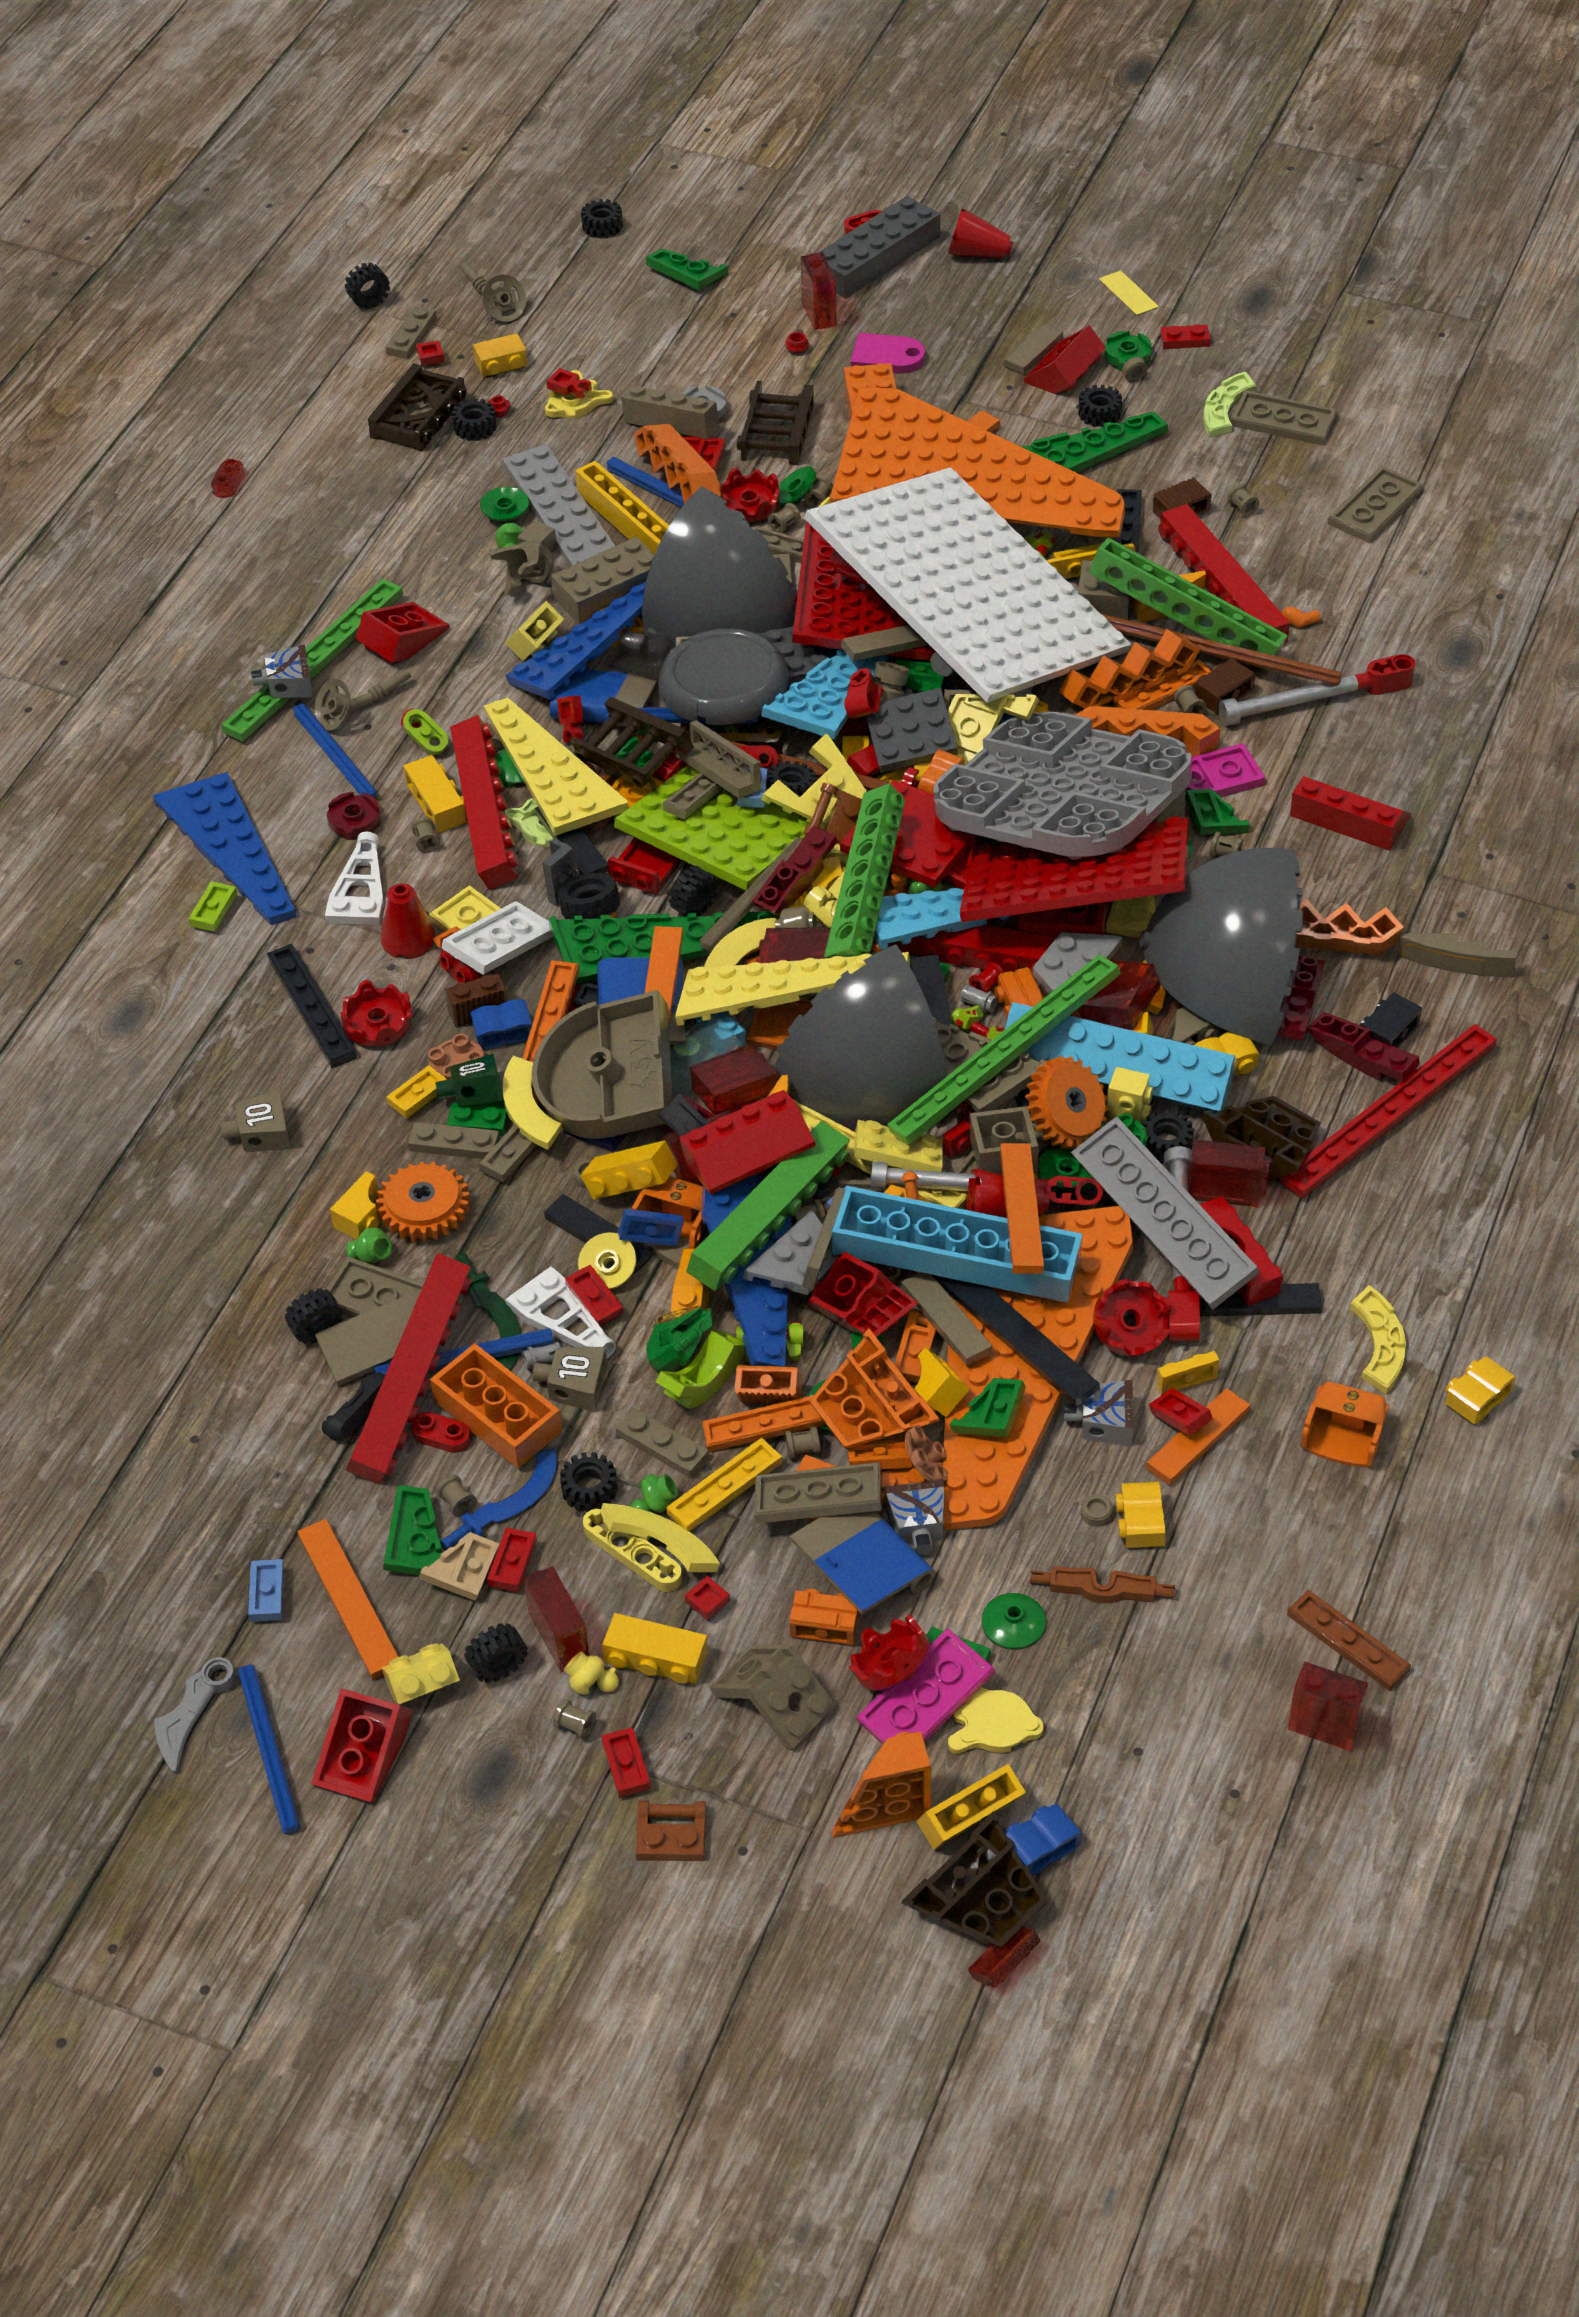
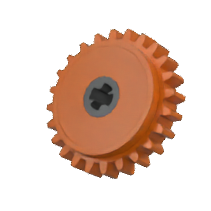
M1063 1056L1045 1061L1043 1065L1036 1068V1073L1031 1074L1030 1077L1034 1082L1027 1084L1030 1094L1026 1095V1099L1029 1100V1106L1026 1108L1031 1112L1032 1117L1030 1120L1034 1121L1037 1125L1035 1130L1037 1132L1041 1131L1044 1134V1140L1051 1138L1053 1146L1060 1144L1061 1149L1077 1148L1102 1128L1101 1123L1107 1122V1118L1104 1116V1112L1108 1111V1107L1105 1106L1107 1096L1103 1094V1084H1099L1097 1080L1099 1076L1097 1074L1093 1075L1090 1072V1066L1082 1067V1060L1074 1062L1071 1056L1065 1059Z
M422 1161L418 1165L408 1164V1167L405 1169L398 1168V1173L395 1175L389 1174V1182H382V1190L377 1192V1210L379 1219L383 1221L384 1228L390 1227L392 1235L399 1232L400 1239L409 1237L411 1242H415L416 1239H422L423 1242H427V1239L430 1238L438 1240L442 1234L448 1236L449 1230L451 1228L458 1229V1221L464 1222L466 1220L465 1213H469L470 1195L468 1185L464 1183L462 1175L457 1176L455 1169L448 1171L445 1164L437 1166L435 1162L424 1164Z

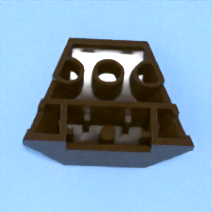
M1275 1096L1248 1101L1245 1107L1237 1109L1232 1106H1226L1223 1112L1212 1114L1213 1112L1208 1110L1202 1113V1119L1218 1154L1264 1181H1270L1298 1172L1321 1125V1122Z
M993 1811L971 1833L970 1839L928 1880L926 1878L923 1879L902 1900L901 1904L1001 1950L1047 1904V1900L1027 1866L1023 1865L1014 1849L1012 1840L1006 1836L999 1824V1818L995 1811Z

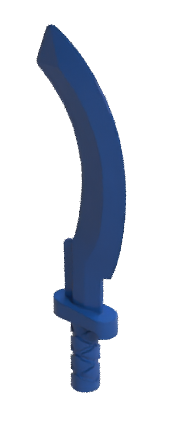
M551 1448L536 1454L535 1470L531 1478L516 1493L497 1503L488 1502L472 1515H469L467 1512L460 1517L463 1525L440 1541L444 1550L457 1545L459 1540L469 1532L482 1537L484 1535L482 1528L490 1522L506 1520L535 1503L547 1491L555 1476L557 1467L556 1450Z

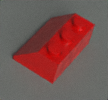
M1088 325L1059 341L1023 380L1026 384L1053 394H1057L1062 390L1068 392L1077 385L1076 379L1086 375L1089 372L1088 367L1101 359L1100 354L1106 347L1091 326Z

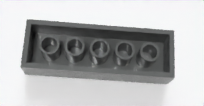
M909 196L902 198L812 256V280L846 299L940 237V213Z

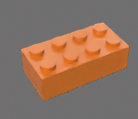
M891 363L844 367V392L850 420L859 387L896 389Z
M476 1343L471 1345L430 1379L434 1402L455 1419L464 1422L471 1432L517 1469L563 1432L560 1410Z

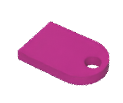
M858 332L850 363L851 367L855 365L891 363L893 373H910L923 365L925 349L918 340L910 337Z
M1241 743L1191 757L1192 779H1196L1198 782H1190L1185 789V793L1187 790L1213 789L1218 795L1223 797L1265 785V776L1245 744Z

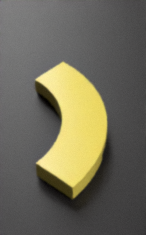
M777 918L756 920L744 924L727 934L713 948L704 967H721L727 964L736 966L745 956L758 950L778 947L779 940L775 929V920Z
M512 1056L503 1078V1098L510 1120L520 1129L522 1135L538 1146L549 1150L562 1131V1124L547 1116L538 1107L533 1098V1062Z
M1368 1285L1350 1304V1310L1356 1313L1368 1327L1374 1344L1372 1359L1362 1372V1379L1387 1394L1398 1380L1403 1367L1406 1346L1405 1333L1391 1304L1377 1290Z
M603 1503L600 1513L610 1532L626 1533L646 1540L653 1537L666 1544V1550L673 1554L685 1566L688 1572H717L720 1563L716 1556L699 1538L685 1530L682 1526L662 1516L639 1508Z

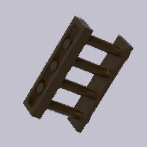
M757 381L755 390L750 391V408L742 436L738 435L737 450H741V460L746 461L749 449L785 452V454L789 455V465H799L814 407V385H804L802 394L788 396L762 393V381ZM762 403L797 406V409H794V411L760 408ZM758 418L793 421V424H790L789 427L756 424ZM753 433L789 436L790 440L786 439V442L752 439Z
M610 697L604 703L609 712V719L587 743L575 737L570 740L576 750L575 755L584 763L590 762L633 782L638 788L642 789L644 787L655 792L657 787L651 774L672 751L678 750L688 755L694 748L691 739L685 729ZM623 725L627 727L606 751L597 748L616 726ZM641 733L645 735L625 759L616 756L635 734ZM654 742L664 744L643 768L634 765Z

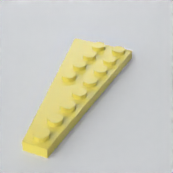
M509 698L484 705L488 720L555 836L623 813L629 808L627 800Z
M903 952L902 954L910 966L909 952ZM872 955L834 956L826 959L807 958L800 961L780 960L775 963L762 964L754 962L748 965L736 966L727 964L721 967H696L688 969L675 1014L677 1026L684 1025V1020L702 1016V1020L705 1021L711 1019L710 1014L728 1011L730 1015H733L752 1005L754 1008L761 1009L799 1001V995L813 992L819 994L825 987L832 989L837 980L841 978L840 975L847 970L852 974L866 965L864 959Z

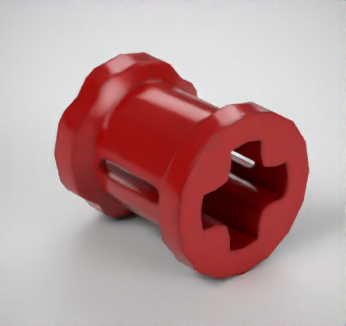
M988 962L982 972L969 978V985L988 993L990 989L998 984V976L1004 973V971L997 963Z

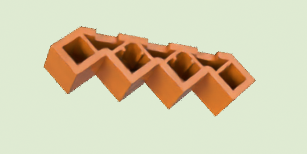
M670 424L643 426L634 433L639 457L650 456L654 473H666L669 490L681 488L684 504L701 486L721 496V484L717 480L716 472Z
M1166 629L1154 651L1135 642L1123 664L1103 655L1090 678L1071 669L1058 692L1074 704L1085 709L1089 706L1101 707V705L1107 702H1117L1133 695L1135 690L1143 687L1148 689L1162 683L1166 677L1188 672L1200 648L1186 638Z
M1089 706L1075 714L1076 716L1092 719L1093 729L1130 737L1140 729L1173 737L1186 745V752L1191 753V757L1216 751L1219 748L1220 728L1203 714Z
M1305 899L1301 902L1299 909L1303 911L1302 932H1296V947L1381 955L1399 942L1400 933H1403L1404 926L1387 907L1364 923L1347 903L1324 919L1308 899Z

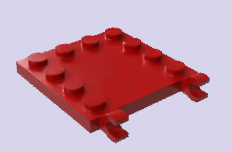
M909 767L905 771L901 782L893 780L890 783L902 794L906 801L889 870L936 888L978 835L963 831H953L949 829V826L942 823L935 813L934 795L916 788L919 781L915 780V777L919 774V770ZM856 825L840 842L841 852L849 854Z

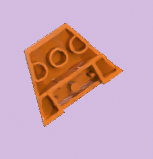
M869 1328L863 1334V1339L856 1348L850 1350L846 1355L847 1359L839 1369L828 1377L810 1400V1404L844 1449L905 1432L916 1425L921 1427L940 1421L922 1396H918L890 1360L886 1349Z

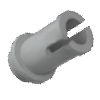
M966 985L960 995V1001L973 1006H980L983 1013L993 1012L998 1003V997L993 992L989 991L987 993L970 985Z
M555 1342L554 1344L533 1349L531 1346L527 1347L526 1351H522L526 1369L532 1368L533 1370L535 1363H552L554 1354L549 1355V1353L555 1352L556 1349L560 1348L559 1343Z

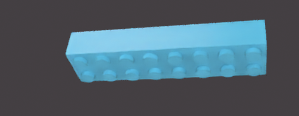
M1012 1002L1005 1029L1033 1007ZM1068 1016L1025 1051V1053L1030 1054L1031 1059L1039 1062L1042 1059L1048 1061L1063 1056L1064 1059L1071 1056L1074 1062L1082 1060V1067L1090 1066V1072L1093 1075L1097 1074L1099 1076L1097 1080L1104 1087H1109L1116 1067L1150 1074L1149 1087H1153V1099L1203 1111L1211 1110L1213 1113L1223 1112L1224 1107H1226L1238 1061L1235 1055L1073 1016Z
M847 1186L832 1230V1254L842 1256L844 1252H847L864 1261L1068 1303L1081 1256L1083 1234L1039 1225L1044 1262L1043 1274L1012 1273L1007 1218Z

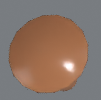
M462 1033L456 1034L451 1040L441 1043L438 1047H434L428 1052L429 1066L446 1079L452 1078L451 1066L485 1056L481 1046L473 1040H469L468 1036Z
M919 1425L909 1429L905 1434V1444L909 1458L916 1470L927 1481H947L948 1473L943 1467L942 1460L946 1457V1452L942 1444L938 1441L932 1442Z

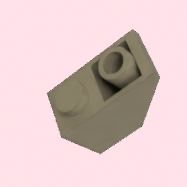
M1185 1006L1177 1010L1173 1041L1194 1045L1207 1038L1219 1037L1220 1027L1203 1019Z

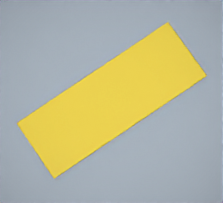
M1121 270L1099 278L1136 315L1159 307Z

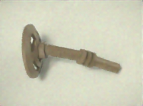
M463 262L460 265L461 270L472 281V286L482 295L483 306L493 319L500 322H510L520 317L526 306V294L523 286L517 279L501 274L486 281L467 262ZM504 281L503 287L496 288L495 290L491 288L495 282ZM512 287L517 291L519 302H516V296L511 289ZM487 298H489L490 305L494 309L493 311L488 304ZM510 308L515 310L509 316H501V311H506Z
M404 669L383 684L379 682L377 686H373L372 689L368 690L367 694L352 700L349 689L343 681L330 679L322 685L317 694L315 717L327 731H335L344 724L350 711L372 702H379V699L382 700L388 696L389 691L411 678V675L407 669ZM338 686L344 690L345 696L339 693ZM331 692L330 695L328 696L327 700H326V705H325V707H324L325 699H326L328 693ZM330 715L331 718H334V724H330L325 716Z

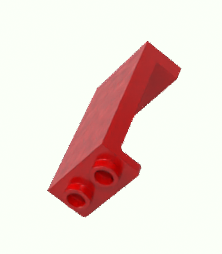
M634 837L619 858L612 856L609 858L608 872L612 878L614 877L616 882L657 895L682 862V859Z

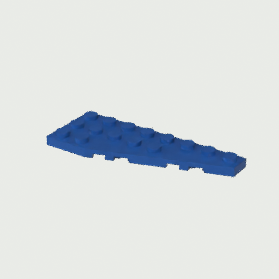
M752 1175L713 1194H710L703 1186L701 1216L703 1223L707 1224L710 1234L766 1177ZM790 1215L786 1218L781 1230L778 1233L773 1231L766 1245L761 1250L757 1248L754 1251L749 1263L745 1267L740 1265L732 1281L729 1284L724 1283L728 1298L732 1299L735 1307L734 1315L736 1321L740 1322L744 1333L742 1339L751 1366L785 1367L788 1288L781 1289L770 1286L771 1280L754 1276L752 1281H748L743 1276L747 1267L790 1230Z

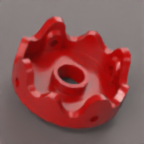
M733 468L730 470L727 480L723 484L720 483V497L727 501L726 507L742 512L747 522L763 521L770 514L776 512L779 507L780 491L778 479L774 473L766 477L760 470L756 469L752 474L743 476L738 468Z
M370 980L362 981L355 994L344 998L343 1009L340 1012L343 1028L347 1036L354 1042L365 1046H385L393 1043L406 1034L412 1023V1011L408 993L402 994L393 984H388L386 988L379 989ZM378 1016H383V1018H382L381 1020H377V1021L371 1020V1018H376V1017H378Z
M1129 1278L1120 1280L1107 1288L1095 1304L1093 1312L1095 1331L1102 1343L1114 1353L1127 1357L1142 1356L1156 1349L1169 1334L1168 1316L1172 1310L1170 1300L1161 1296L1149 1282L1129 1281ZM1125 1312H1131L1135 1316V1327H1130L1124 1322L1123 1316Z
M911 1614L905 1618L906 1622L900 1619H893L890 1624L891 1630L886 1634H881L873 1628L863 1630L861 1634L862 1650L860 1653L850 1656L852 1664L848 1668L864 1688L868 1690H883L901 1681H908L916 1675L917 1668L928 1653L929 1639Z

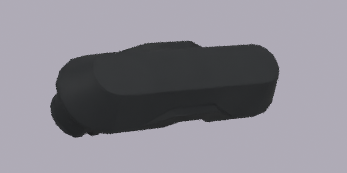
M379 1372L366 1375L365 1379L361 1381V1386L355 1396L350 1401L344 1403L333 1416H328L322 1422V1432L334 1441H340L348 1437L368 1418L385 1375Z

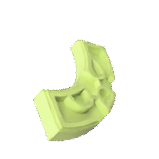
M1246 371L1221 382V386L1216 390H1212L1205 401L1203 422L1209 438L1232 432V424L1228 417L1230 408L1241 398L1244 390L1256 391V385Z

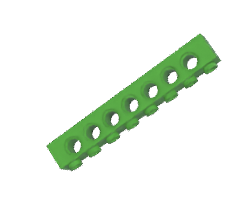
M1109 537L1098 548L1088 572L1098 580L1112 585L1120 592L1132 596L1142 604L1163 613L1167 618L1174 619L1185 625L1189 630L1196 631L1212 641L1278 656L1288 636Z
M890 783L863 794L825 950V959L834 956L852 957L870 954L906 801L902 794Z

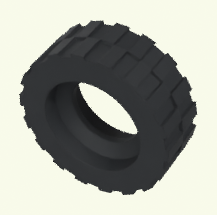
M589 873L573 877L563 883L558 889L559 892H557L561 912L565 919H574V916H582V919H601V915H611L620 906L617 883L614 877L612 878L611 875L604 873Z

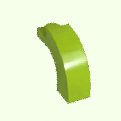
M711 1330L700 1352L686 1368L678 1372L661 1371L656 1383L665 1388L664 1394L688 1409L697 1407L709 1400L727 1382L746 1351L745 1345L725 1331Z

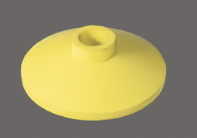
M602 1233L594 1236L584 1245L579 1255L578 1268L581 1270L591 1264L609 1290L623 1285L633 1274L637 1259L636 1252L630 1241L619 1240L618 1233ZM609 1261H615L611 1268H606V1264Z

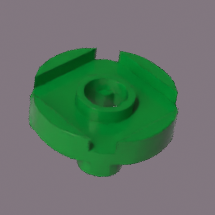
M1121 331L1107 338L1104 356L1109 363L1116 366L1117 370L1122 371L1123 365L1134 357H1141L1148 364L1151 359L1152 344L1149 338L1141 333L1134 336L1130 335V331Z
M1059 1145V1149L1052 1151L1049 1148L1039 1159V1179L1049 1180L1054 1176L1092 1177L1074 1159L1071 1154L1074 1149H1070V1147L1061 1149ZM1067 1167L1072 1168V1172L1066 1173L1060 1170H1065ZM1057 1181L1056 1186H1051V1191L1057 1195H1061L1064 1192L1072 1193L1071 1197L1076 1198L1075 1187L1078 1182L1072 1181V1187H1064L1062 1181ZM1086 1183L1081 1187V1196H1084L1085 1191L1090 1189L1093 1183Z

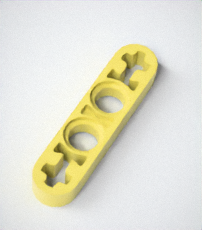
M601 1509L590 1510L584 1515L583 1529L588 1539L663 1592H671L680 1587L682 1584V1571L680 1565L644 1538L626 1533L610 1532L600 1513ZM603 1522V1528L598 1526V1524ZM620 1536L626 1537L629 1540L628 1544L622 1547L613 1545L612 1541ZM643 1553L653 1557L646 1564H640L635 1560L638 1555ZM662 1573L665 1575L673 1573V1578L667 1576L663 1579Z

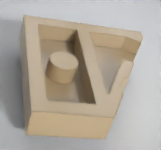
M469 1532L459 1540L456 1546L450 1547L443 1552L437 1561L429 1567L425 1566L422 1568L419 1579L476 1601L499 1543Z

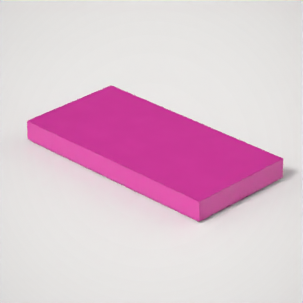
M947 1628L929 1645L928 1653L917 1668L916 1675L908 1681H901L892 1687L884 1689L856 1716V1720L881 1744H884L887 1738L894 1737L901 1732L913 1733L921 1731L925 1743L995 1674V1668Z

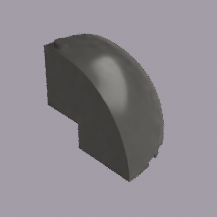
M702 486L685 502L667 528L652 560L644 590L642 607L644 640L669 652L676 647V637H692L696 634L716 629H742L760 634L769 630H778L794 625L795 596H797L798 592L786 578L789 573L779 557H773L767 548L769 542L758 529L754 531L751 529L741 512L736 515L726 507L727 501Z
M1284 848L1247 849L1221 856L1198 867L1186 876V891L1167 893L1153 913L1146 930L1141 932L1139 938V945L1142 947L1150 970L1159 983L1176 1000L1195 1014L1220 1028L1270 1045L1273 1044L1284 1013L1280 1011L1284 995L1290 996L1292 974L1290 970L1296 971L1300 950L1295 947L1297 942L1296 932H1302L1303 911L1299 909L1303 893L1302 888L1297 887L1296 877L1300 875V868L1295 850Z
M896 944L864 959L866 965L852 974L848 970L844 972L831 990L825 987L811 1001L813 1007L804 1016L798 1015L787 1030L790 1036L784 1040L783 1044H779L777 1048L779 1053L777 1062L771 1064L768 1078V1089L770 1092L782 1075H788L789 1092L792 1099L855 1132L858 1120H872L888 1127V1123L947 1077L942 1046L929 1006L914 973Z

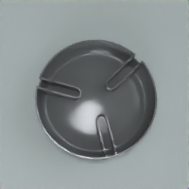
M716 629L688 638L686 641L678 644L668 654L659 673V692L665 705L678 716L693 722L699 721V716L705 717L706 724L709 725L739 723L761 715L763 706L765 704L769 706L773 703L775 696L779 693L785 694L789 683V671L781 651L765 637L742 629Z

